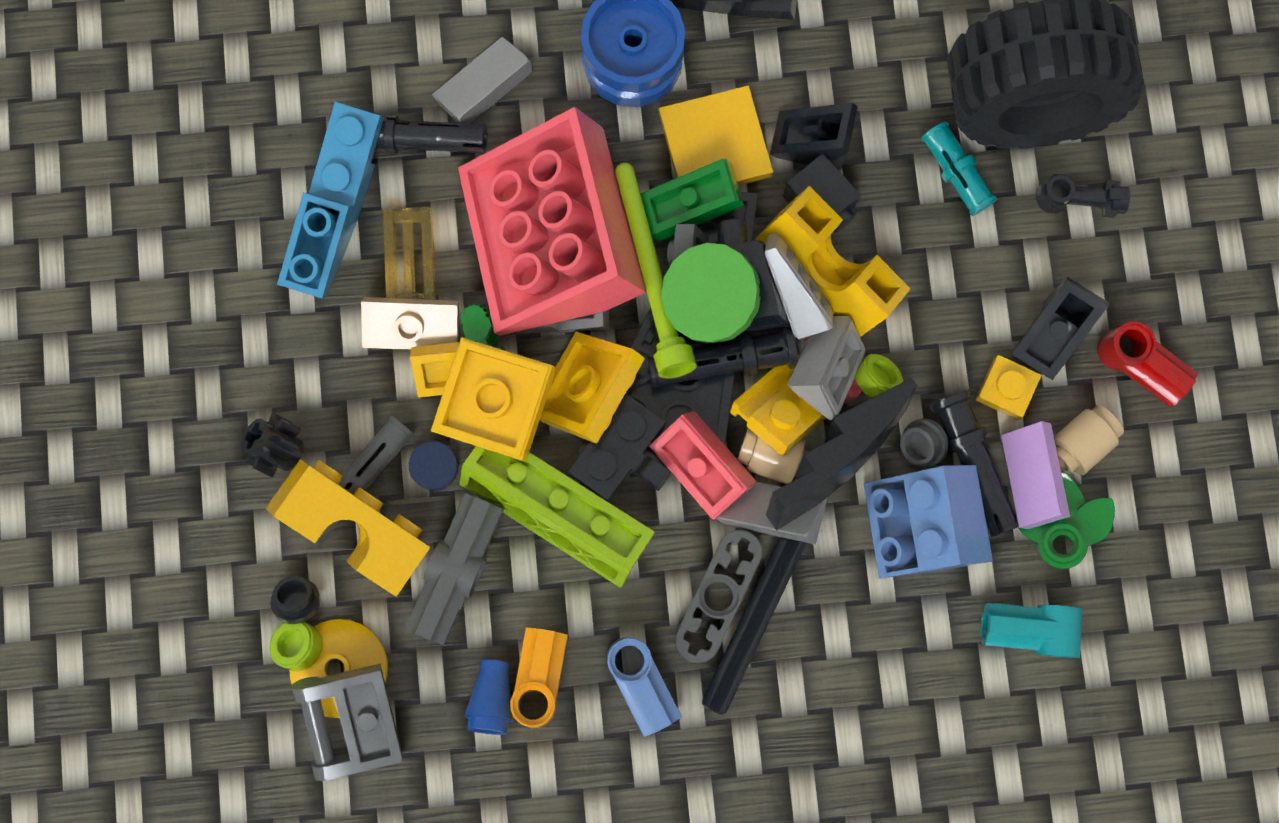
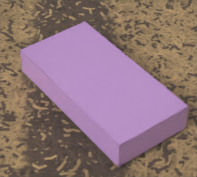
M1040 421L1001 435L1019 528L1031 529L1070 517L1051 423Z

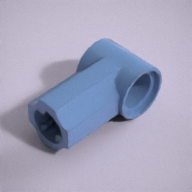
M633 637L620 638L612 643L607 651V666L643 737L656 733L682 718L645 643ZM628 645L637 647L643 657L640 668L630 674L619 671L615 665L617 652L622 647Z

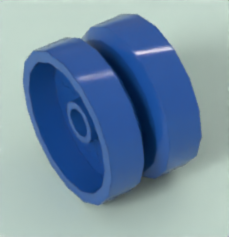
M595 0L591 4L582 22V64L589 84L600 97L618 106L641 107L659 101L673 89L682 71L685 27L680 11L670 0Z

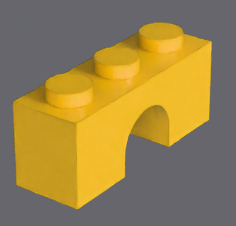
M808 186L781 210L755 239L762 241L766 245L768 235L778 233L832 307L834 316H850L861 337L888 318L911 288L878 255L863 264L851 263L842 258L832 245L831 234L843 219Z
M300 459L265 509L272 516L313 543L317 542L330 524L339 520L355 521L359 529V541L346 562L357 572L397 597L430 549L428 545L418 539L423 530L400 514L397 515L394 521H391L378 511L384 503L362 488L358 487L356 492L351 494L339 486L338 483L343 476L319 459L313 467Z

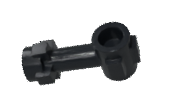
M1053 174L1046 184H1041L1036 189V200L1039 207L1047 213L1058 214L1064 205L1068 204L1099 207L1102 209V217L1114 218L1117 214H1125L1127 212L1130 202V189L1128 186L1118 185L1119 181L1106 180L1103 183V189L1075 186L1068 176Z

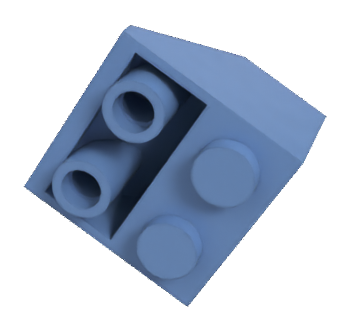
M976 465L940 466L864 483L879 579L993 562Z

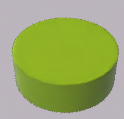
M878 354L866 356L860 363L855 375L858 386L870 398L903 383V377L898 367L888 358Z
M306 622L299 624L282 623L275 630L270 640V655L277 665L291 671H303L315 663L321 652L322 640L320 633L314 626Z

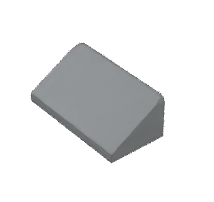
M501 37L435 91L432 97L455 123L470 124L533 72L531 61L525 54Z
M834 316V327L832 329L809 336L788 382L789 387L794 393L829 420L839 415L866 351L850 316Z
M756 482L748 492L716 519L724 525L816 545L827 498L776 531L767 518L766 512L772 493L781 487Z

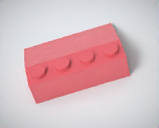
M573 107L458 167L495 334L501 336L604 312L646 293L604 129L579 109Z

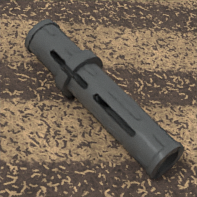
M390 416L388 422L342 474L343 478L338 485L348 490L351 494H354L358 487L367 491L410 438L412 439L415 435L396 418ZM341 520L330 524L315 544L321 547L324 540Z

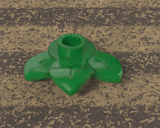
M1061 473L1070 517L1031 529L1019 527L1018 529L1022 535L1038 544L1039 554L1049 566L1057 569H1070L1081 563L1086 556L1088 546L1096 544L1107 537L1115 518V506L1112 498H1099L1085 503L1084 496L1076 483L1066 473ZM1058 537H1065L1070 540L1072 550L1069 553L1060 554L1053 548V541Z

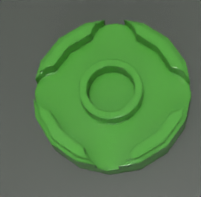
M704 243L688 248L673 260L664 276L661 298L665 315L677 331L692 340L715 343L734 339L750 326L759 310L761 299L759 296L760 281L756 269L747 257L727 245Z

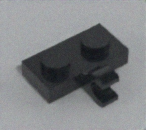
M625 394L612 416L610 425L603 432L598 443L590 441L568 473L607 502L610 501L630 472H633L651 487L660 491L670 477V471L646 456L645 452L665 427L666 422L631 396Z

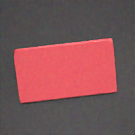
M695 411L682 414L649 446L712 520L716 519L756 484V480Z

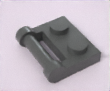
M381 663L321 678L307 677L292 684L291 689L296 703H301L315 758L311 763L315 780L328 781L403 762V754ZM333 696L335 698L348 750L347 754H334L321 699Z

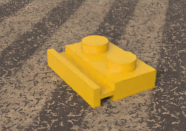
M787 365L774 367L733 402L730 411L733 416L740 415L746 420V427L782 457L826 419L823 414L799 397L789 387L788 382L794 369H789Z

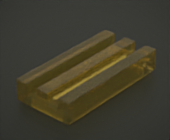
M421 207V210L412 211L411 208H404L398 212H394L393 209L383 210L386 298L436 300L431 208ZM413 222H421L424 293H416ZM395 223H402L405 294H398Z

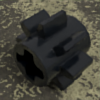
M272 413L268 422L263 419H256L248 426L242 438V450L248 453L245 462L252 465L253 469L271 478L274 477L277 468L283 471L291 470L298 463L303 453V441L297 437L301 428L293 425L291 421L276 413Z

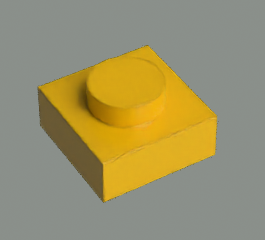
M459 342L411 347L410 360L418 398L443 395Z
M997 355L991 363L975 400L1016 420H1020L1026 412L1042 375Z

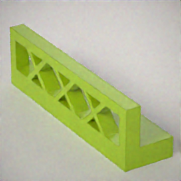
M475 446L462 464L460 486L480 499L502 508L504 514L620 588L627 580L635 563L655 533L530 452L525 462Z

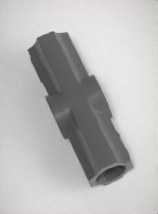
M467 493L464 494L445 539H441L429 559L423 577L426 582L405 627L406 630L433 642L446 645L458 620L465 599L471 597L480 580L486 564L484 556L503 515L504 510Z

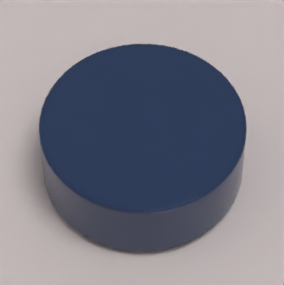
M437 441L425 442L419 445L412 452L408 464L412 479L420 487L429 491H439L450 486L455 480L459 468L454 452L447 445Z

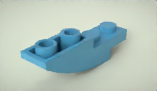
M338 102L334 103L309 193L303 192L277 285L325 299L344 257L375 167V164H372L371 161L384 117Z

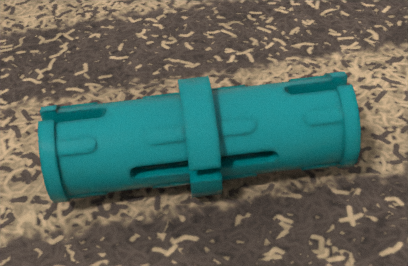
M947 122L938 124L921 137L923 143L925 142L942 168L941 177L945 183H952L969 209L971 216L982 212L998 200L975 168L978 162L972 154L967 155Z

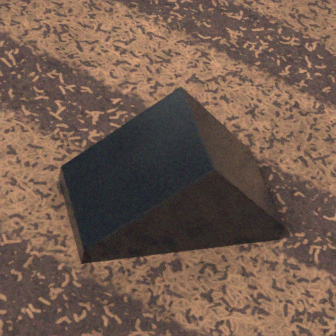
M854 103L779 111L770 155L778 159L809 165L823 153L840 171L849 151L858 106Z

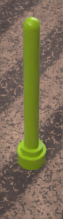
M620 163L616 167L615 174L660 341L656 345L657 352L654 354L658 376L665 379L684 376L697 367L691 345L685 343L684 338L678 336L677 330L665 315L661 298L663 276L634 168L629 163Z

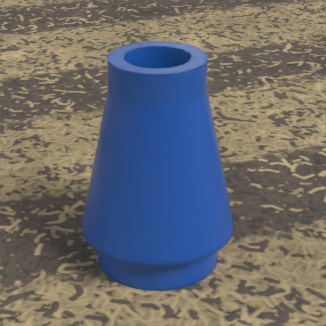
M481 660L480 671L464 717L468 719V731L490 735L507 734L508 723L513 722L510 705V663L499 660Z

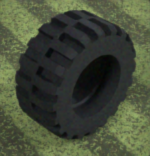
M1042 0L1034 3L1026 1L1015 4L1014 8L1006 11L1000 9L989 14L985 21L973 23L968 27L965 34L961 33L956 39L947 59L956 125L970 140H975L978 144L984 146L993 144L996 148L1009 149L1010 147L1029 149L1037 145H1045L1047 147L1058 145L1059 142L1071 139V141L1084 138L1086 134L1091 132L1098 133L1108 128L1110 123L1121 121L1126 117L1128 111H1133L1144 91V78L1133 21L1115 3L1110 4L1106 0Z

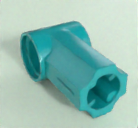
M986 603L983 615L981 616L980 633L982 645L1034 650L1036 655L1080 658L1083 609L1059 605H1038V608L1011 604Z

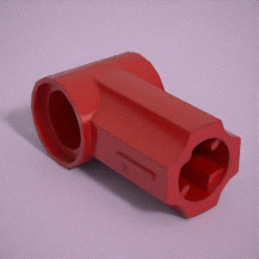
M1131 321L1107 331L1098 342L1097 353L1100 361L1111 370L1124 372L1168 407L1175 406L1181 398L1187 395L1196 382L1198 373L1159 344L1153 331L1141 322ZM1121 336L1128 338L1132 343L1133 354L1131 357L1126 356L1121 351L1119 346Z

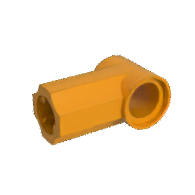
M526 627L515 689L510 700L513 717L521 725L529 728H540L547 725L553 719L556 712V701L568 634ZM531 691L543 693L548 701L546 713L536 720L525 718L520 711L522 697Z

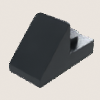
M1067 277L1047 297L1041 312L1015 346L1012 355L1053 380L1108 308L1109 302L1070 277Z

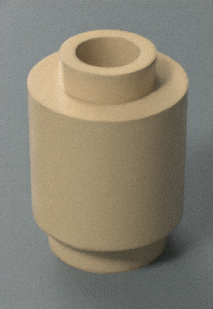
M1096 405L1092 410L1084 409L1054 436L1060 469L1065 473L1071 474L1074 471L1077 474L1085 475L1118 446V438L1124 434V429L1119 420L1108 409L1101 405Z
M748 428L737 459L741 464L747 465L746 470L789 484L797 475L803 454L809 451L804 450L806 440L802 439L782 457Z

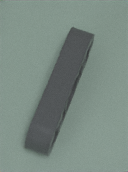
M736 530L723 537L675 636L676 649L679 655L688 662L703 663L715 656L762 557L760 542L750 532ZM740 540L748 543L746 551L753 556L750 562L743 560L734 575L744 577L739 586L729 576L714 574V569L719 564L726 570L732 558V555L726 551L727 545L736 546ZM723 583L730 588L732 602L726 610L714 611L707 606L704 600V593L709 585ZM698 608L707 617L721 619L723 623L719 630L710 624L705 634V639L711 642L708 651L699 649L696 655L688 652L690 644L683 638L687 631L695 633L698 630L702 619L692 617L695 609Z

